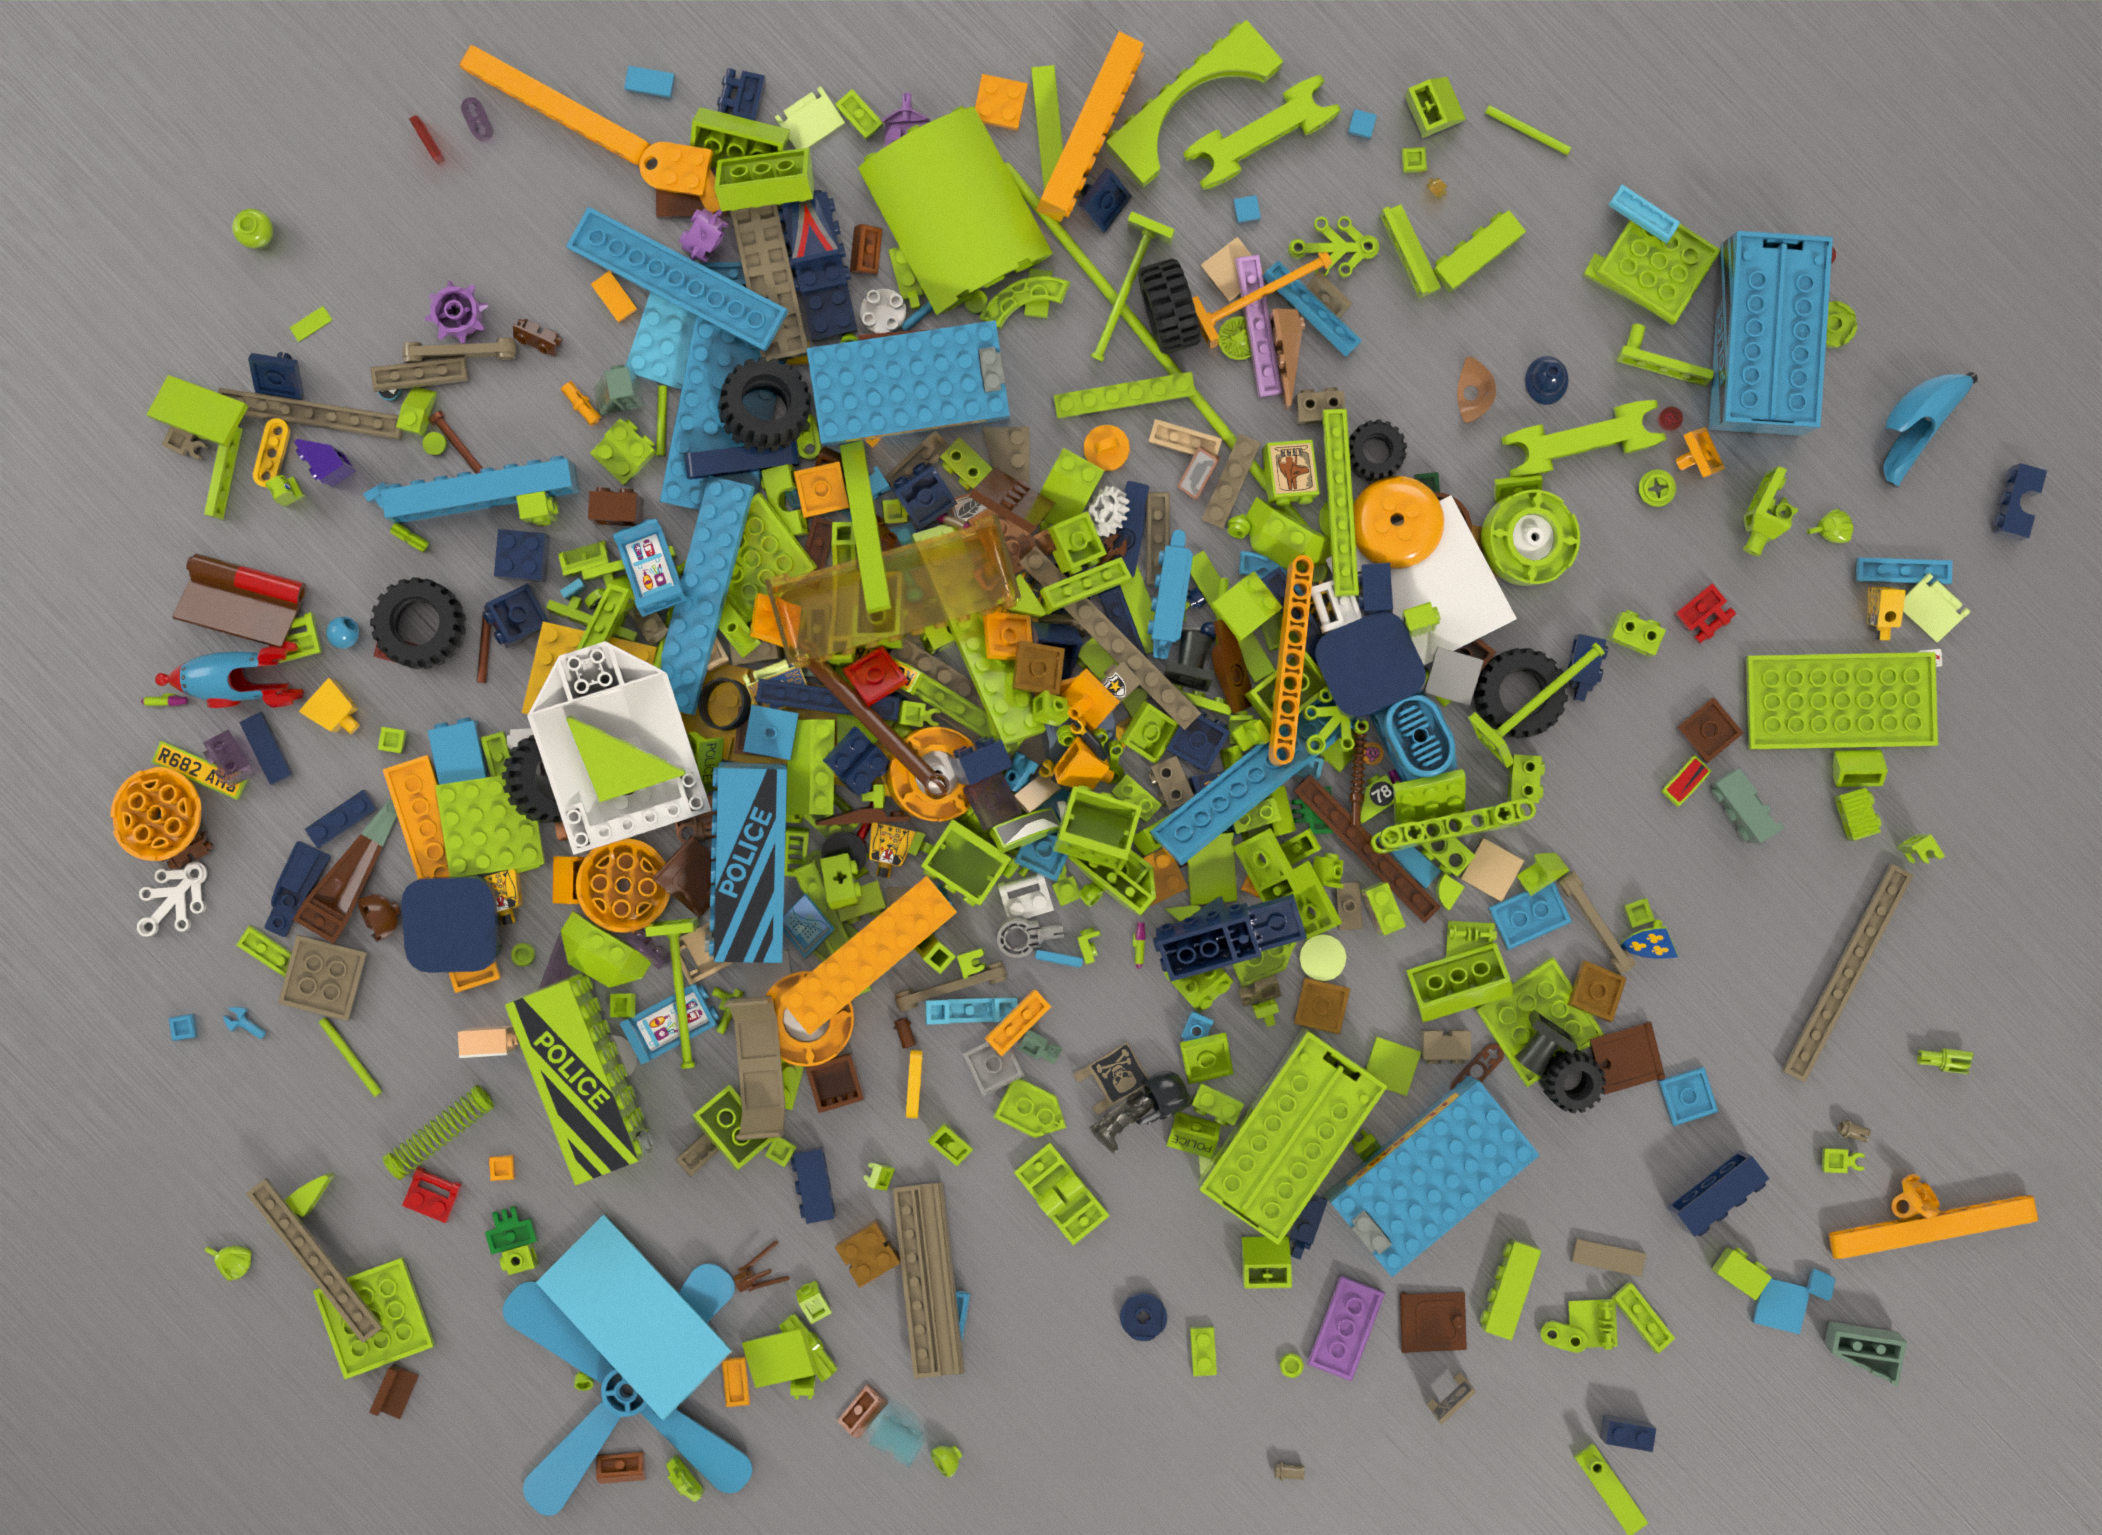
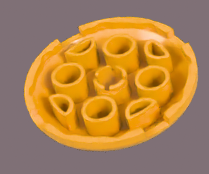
M1390 476L1379 479L1367 486L1359 494L1353 505L1356 546L1368 560L1375 564L1390 563V568L1392 569L1411 567L1428 558L1437 548L1442 538L1444 513L1440 501L1428 486L1416 479L1405 476ZM1394 516H1400L1404 522L1400 526H1394L1390 520Z
M154 767L136 772L120 786L113 799L110 817L113 818V833L120 846L126 852L139 859L161 861L176 856L192 842L201 823L202 807L196 788L187 777L173 769ZM161 810V817H162V818H161V819H160V818L158 819V818H157V814H158V812Z
M627 838L594 848L582 861L576 877V894L582 910L595 924L613 932H633L648 926L662 914L670 898V893L652 879L654 874L666 862L653 847L636 839ZM622 878H626L629 881V888L626 891H619L616 884Z

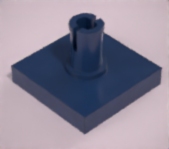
M1105 168L1093 185L1085 184L1081 190L1083 199L1078 206L1095 227L1105 233L1132 195L1114 172Z
M279 352L277 357L256 353L250 354L248 361L255 393L297 400L302 399L304 392L298 360H293L288 353H284L283 356V352Z

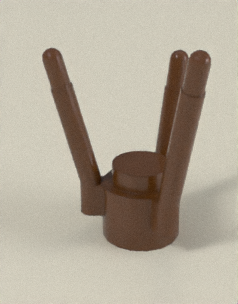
M774 1241L745 1266L739 1268V1273L733 1276L735 1285L741 1293L747 1290L751 1292L755 1289L790 1279L789 1276H784L757 1283L759 1278L770 1274L772 1270L767 1269L758 1274H755L753 1270L748 1271V1269L777 1246L778 1241Z

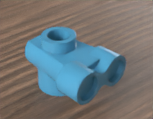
M1016 751L1011 760L1013 761V766L1006 773L1003 785L1014 792H1019V790L1031 782L1030 774L1035 773L1039 764Z

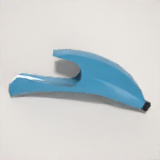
M1968 372L1966 375L1958 373L1945 374L1926 380L1909 391L1894 407L1887 419L1885 429H1894L1902 433L1888 453L1883 465L1886 482L1892 487H1899L1906 473L1942 423L1970 391L1972 385L1977 382L1978 377L1976 373Z

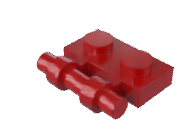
M1712 583L1674 614L1688 631H1692L1696 627L1700 629V633L1694 639L1701 644L1706 639H1711L1714 636V632L1720 627L1727 626L1731 622L1730 619L1736 615V612L1731 607L1725 612L1721 609V606L1727 600ZM1711 614H1714L1717 619L1707 625L1704 620Z

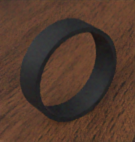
M716 678L710 681L700 694L698 702L699 713L702 720L714 729L723 731L734 730L745 722L750 713L751 698L749 692L739 681L729 678ZM731 682L738 688L741 694V710L732 723L719 727L709 716L708 700L712 691L718 685Z

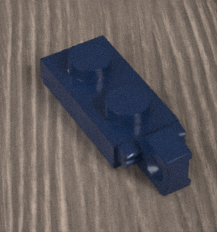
M1313 1194L1294 1222L1289 1235V1243L1294 1244L1291 1257L1301 1260L1304 1249L1310 1250L1326 1208L1327 1199Z

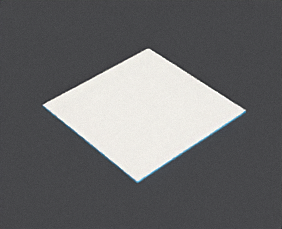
M1452 496L1440 501L1444 513V531L1434 552L1425 560L1411 567L1402 569L1390 568L1393 614L1403 621V610L1431 602L1432 607L1437 606L1441 620H1439L1440 624L1436 625L1435 631L1426 632L1425 635L1421 634V636L1417 635L1416 638L1412 637V641L1424 666L1433 662L1437 647L1455 651L1517 619ZM1404 520L1395 523L1394 526L1402 525ZM1356 546L1357 571H1361V565L1375 564L1368 560ZM1332 556L1326 559V563L1333 574ZM1362 585L1359 586V595H1363ZM1355 596L1359 606V597ZM1360 609L1362 617L1367 616L1364 615V609Z

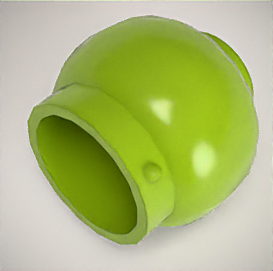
M248 208L240 211L235 216L232 222V231L236 240L243 246L259 248L270 242L273 235V225L266 213L259 209Z

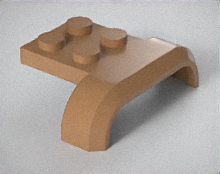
M988 508L968 519L969 524L991 560L973 572L980 587L984 590H993L995 586L1023 570L1024 568L1019 562L1035 546L1045 556L1057 550L1048 528L1031 536L1029 532Z

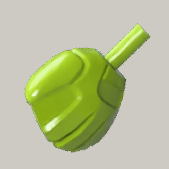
M1834 509L1818 522L1817 527L1807 529V534L1819 532L1829 542L1847 543L1851 540L1854 528L1852 520L1846 512Z
M207 1246L204 1250L215 1257L214 1263L217 1269L228 1281L241 1278L247 1273L251 1265L252 1252L245 1247L230 1246L217 1252Z

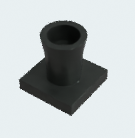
M1181 632L1178 663L1168 662L1164 676L1172 684L1208 692L1213 681L1214 671L1205 670L1203 666L1213 639L1198 632Z
M1533 1010L1528 1018L1536 1033L1514 1057L1527 1069L1542 1076L1558 1046L1571 1054L1578 1046L1573 1035Z

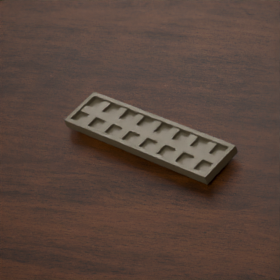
M765 205L758 208L750 207L731 211L747 289L789 311L766 352L760 350L761 356L766 357V361H772V358L783 361L806 356L808 344L779 217L778 205Z

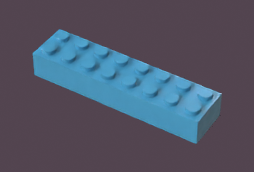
M554 456L547 462L541 463V460L527 461V465L524 466L507 464L501 470L484 468L478 474L471 475V472L457 473V477L449 479L448 476L434 477V481L431 482L414 480L408 486L391 484L387 486V489L380 490L385 519L394 523H405L517 503L516 496L541 491L547 492L552 497L579 493L580 488L576 465L568 458L564 459V456Z

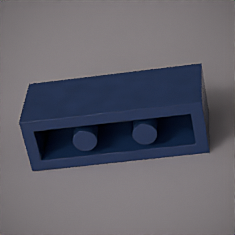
M824 1146L796 1151L794 1158H791V1166L793 1172H797L798 1181H795L797 1195L802 1197L803 1204L799 1205L801 1218L806 1219V1224L834 1219L836 1212Z

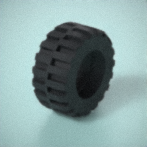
M1171 258L1142 267L1138 271L1140 290L1147 317L1160 352L1170 354L1198 345L1201 341L1198 317L1187 279L1178 260Z
M758 357L757 362L749 359L745 361L744 366L738 364L734 367L733 373L727 375L718 403V409L720 410L719 419L721 423H724L723 429L725 432L733 434L732 440L737 444L740 441L744 443L743 448L750 450L751 447L757 448V452L764 453L765 449H769L770 452H776L779 446L785 449L790 446L791 441L795 442L800 437L809 417L811 394L807 393L809 389L805 381L801 382L802 375L798 371H791V365L787 363L784 365L779 364V360L772 358V361H766V357ZM754 390L771 391L783 400L786 406V413L781 418L772 421L757 419L744 407L743 397Z
M412 577L411 580L402 579L398 581L397 585L391 584L386 588L388 591L378 596L377 599L380 600L378 605H373L371 612L374 613V618L370 619V626L374 628V631L371 632L372 637L377 641V647L380 651L384 652L386 657L392 661L412 669H430L433 665L440 666L444 664V660L447 657L451 659L455 655L453 651L456 647L460 648L463 643L460 640L461 636L466 633V628L464 627L466 617L462 613L461 609L463 607L455 598L456 596L444 586L427 578L425 580L419 577ZM416 602H425L432 605L439 615V627L435 636L423 645H411L405 642L398 631L400 615L409 605Z
M1515 648L1493 657L1480 672L1476 691H1474V699L1477 700L1475 707L1477 712L1480 711L1483 716L1481 718L1492 729H1498L1514 715L1503 706L1500 699V685L1504 678L1510 673L1517 671L1530 673L1538 681L1542 691L1563 674L1562 669H1558L1555 666L1557 662L1554 659L1547 658L1545 653L1533 651L1532 648ZM1567 683L1504 736L1515 738L1532 737L1542 734L1549 727L1554 726L1558 722V717L1563 715L1565 710L1563 707L1564 703L1568 701V695L1565 694V689L1568 688Z
M531 735L529 738L519 741L518 746L513 747L509 752L511 758L505 759L504 766L507 769L506 772H502V779H506V786H503L504 793H509L508 802L510 805H516L515 811L520 815H526V819L538 821L539 823L562 822L556 799L550 800L545 797L537 786L536 769L542 758L535 737Z

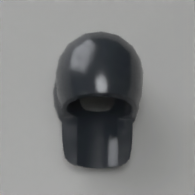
M1161 1071L1152 1075L1143 1083L1145 1094L1154 1112L1136 1121L1138 1125H1149L1159 1119H1166L1191 1106L1192 1099L1179 1075L1171 1071Z

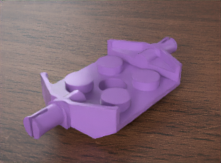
M902 93L901 109L882 119V122L885 123V147L906 135V131L912 126L919 125L921 127L930 122L927 116L915 111L911 107V93Z

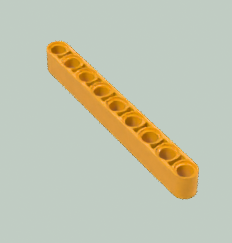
M469 45L459 63V67L471 75L639 166L643 152L650 146L647 141L473 45Z
M1300 555L1292 560L1287 569L1268 752L1270 762L1276 766H1282L1291 762L1295 753L1314 569L1312 559L1305 555ZM1297 562L1305 566V573H1301L1296 569ZM1294 585L1302 588V596H1297L1294 593ZM1293 608L1300 612L1301 617L1299 620L1292 617L1291 610ZM1289 632L1297 634V643L1290 641ZM1287 655H1291L1295 658V666H1290L1287 664ZM1285 678L1293 682L1292 690L1285 688ZM1282 702L1290 704V713H1285L1282 710ZM1280 725L1288 728L1289 733L1287 737L1280 735ZM1278 748L1283 749L1286 753L1284 761L1277 757L1276 752Z
M2026 1195L1940 1211V1214L1931 1219L1919 1215L1909 1219L1903 1218L1829 1233L1828 1238L1832 1258L1842 1259L2038 1221L2039 1218L2034 1196Z

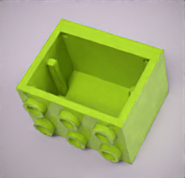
M1073 786L1067 799L1053 851L1121 871L1128 860L1142 807L1138 806L1137 802L1124 799L1122 801L1115 799L1114 795L1101 792V794L1092 792V789L1086 786Z
M952 819L921 867L925 869L923 874L934 881L939 878L945 882L943 884L944 888L953 894L956 891L964 895L962 900L974 907L976 904L982 905L1012 858L1005 853L1001 854L998 848L955 819Z

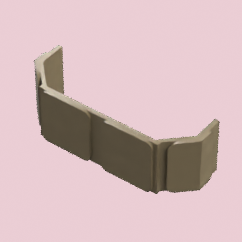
M772 996L728 999L724 1003V1007H730L735 1024L742 1103L740 1133L736 1135V1139L781 1137L784 1135L785 1094L779 1026Z

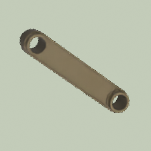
M498 338L496 343L422 346L420 342H405L402 347L404 363L421 362L422 359L464 356H497V359L512 360L516 359L515 354H517L515 339Z
M1574 871L1563 876L1558 881V885L1567 897L1571 896L1612 956L1610 962L1619 975L1626 974L1637 965L1634 958L1626 949L1622 950L1581 889L1584 887V884Z
M1000 961L985 966L986 971L970 975L966 979L963 977L917 992H913V989L898 992L895 994L897 1008H899L900 1012L918 1007L917 1002L985 981H989L991 985L1007 980L1006 967Z

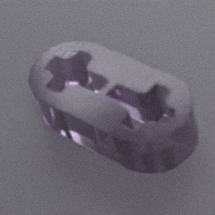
M475 97L464 99L461 103V111L471 133L479 141H488L492 138L494 130L483 105ZM470 104H473L476 107L475 111L478 116L474 117L473 114L470 111H468L470 109ZM478 122H481L484 127H488L485 129L484 135L478 132Z

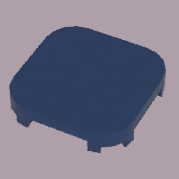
M1380 611L1372 613L1330 631L1321 637L1316 645L1315 656L1318 668L1332 695L1337 710L1341 715L1349 719L1359 720V722L1368 720L1369 716L1388 709L1392 704L1415 694L1420 695L1425 687L1426 672L1424 664L1405 624L1397 615L1391 612Z
M478 875L468 877H425L408 885L402 895L401 904L404 948L410 964L417 970L428 973L475 972L484 970L492 965L502 951V944H499L496 900L499 898L497 889H494L491 883L485 880L483 876Z

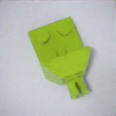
M1780 466L1765 473L1743 517L1746 532L1750 534L1743 550L1756 557L1761 556L1767 542L1776 539L1791 527V524L1767 513L1776 502V499L1773 498L1776 491L1782 489L1787 479L1784 477L1787 470Z

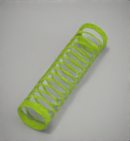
M475 1085L471 1088V1093L466 1092V1096L480 1111L481 1116L476 1115L469 1102L463 1096H460L462 1104L474 1115L475 1120L472 1121L464 1108L457 1101H454L455 1107L468 1120L469 1125H465L452 1106H448L449 1112L462 1125L463 1130L458 1129L451 1116L445 1110H442V1115L456 1129L457 1134L454 1135L442 1117L436 1115L438 1123L450 1134L451 1139H447L439 1125L434 1120H430L431 1126L444 1139L445 1144L440 1143L434 1131L427 1124H424L425 1131L438 1144L439 1148L436 1149L426 1133L418 1129V1134L432 1148L433 1153H429L421 1139L412 1133L414 1142L426 1153L427 1158H423L416 1145L409 1138H406L407 1145L420 1158L421 1162H416L408 1147L400 1143L399 1145L403 1153L398 1148H393L398 1159L391 1152L386 1153L382 1157L388 1171L396 1179L402 1180L406 1177V1174H410L411 1169H416L417 1164L421 1165L423 1160H428L429 1155L433 1156L435 1150L439 1151L441 1146H446L447 1141L451 1142L453 1136L457 1137L459 1132L465 1131V1127L469 1128L471 1122L476 1123L477 1118L483 1117V1113L487 1114L490 1110L494 1109L492 1099L482 1087ZM404 1148L409 1152V1154L411 1155V1157L406 1153V1151L404 1150ZM404 1154H405L412 1162H414L415 1167H411V1166L409 1165L408 1160L406 1159V1157L404 1156ZM401 1162L408 1167L409 1172H406Z

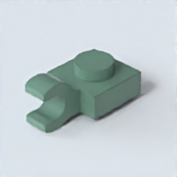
M1031 1030L1026 1032L1017 1048L1036 1060L1041 1056L1051 1064H1055L1062 1051L1059 1045H1047L1049 1040Z

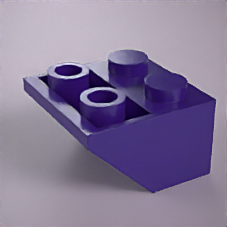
M296 439L294 441L298 447L295 450L302 461L306 460L311 468L308 470L316 481L320 480L321 483H326L333 487L356 472L348 458L339 449L328 444Z

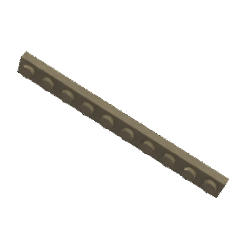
M1036 546L1019 562L1043 588L1067 579ZM1088 598L1063 607L1118 664L1124 662L1142 682L1140 686L1183 730L1201 714Z
M1894 864L1889 865L1782 1069L1783 1072L1804 1083L1806 1082L1914 876L1913 874Z

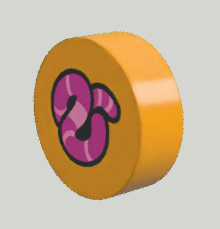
M1375 742L1364 744V747L1367 748L1364 750V754H1366V757L1363 758L1366 761L1365 764L1373 766L1380 763L1384 756L1382 747Z

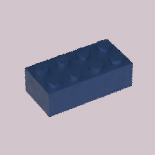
M1739 1150L1666 1208L1684 1231L1694 1237L1697 1235L1702 1236L1710 1229L1709 1226L1713 1222H1719L1726 1218L1730 1209L1744 1204L1747 1201L1746 1197L1753 1191L1756 1193L1766 1186L1765 1182L1770 1178L1753 1156Z

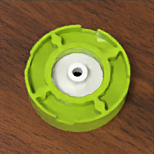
M1526 490L1503 498L1489 511L1482 526L1481 546L1488 565L1500 578L1515 585L1533 586L1553 581L1567 568L1571 567L1580 547V529L1575 514H1571L1563 503L1565 501L1560 497L1543 490Z

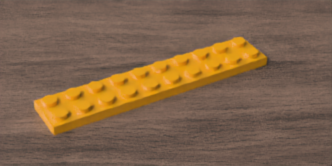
M430 755L382 769L417 878L450 877L435 785H439ZM496 961L480 971L448 972L455 993L502 978Z

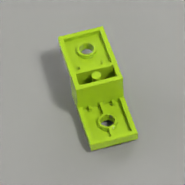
M1271 828L1233 847L1262 902L1294 894L1307 939L1337 927L1342 923L1309 860L1292 868ZM1260 854L1265 857L1266 863L1262 862ZM1309 906L1315 910V915L1310 913Z

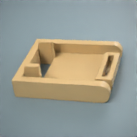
M710 922L694 932L679 938L680 951L688 947L698 967L690 972L681 955L682 971L690 985L734 963L714 962V958L709 957V952H704L705 935H710L711 932Z

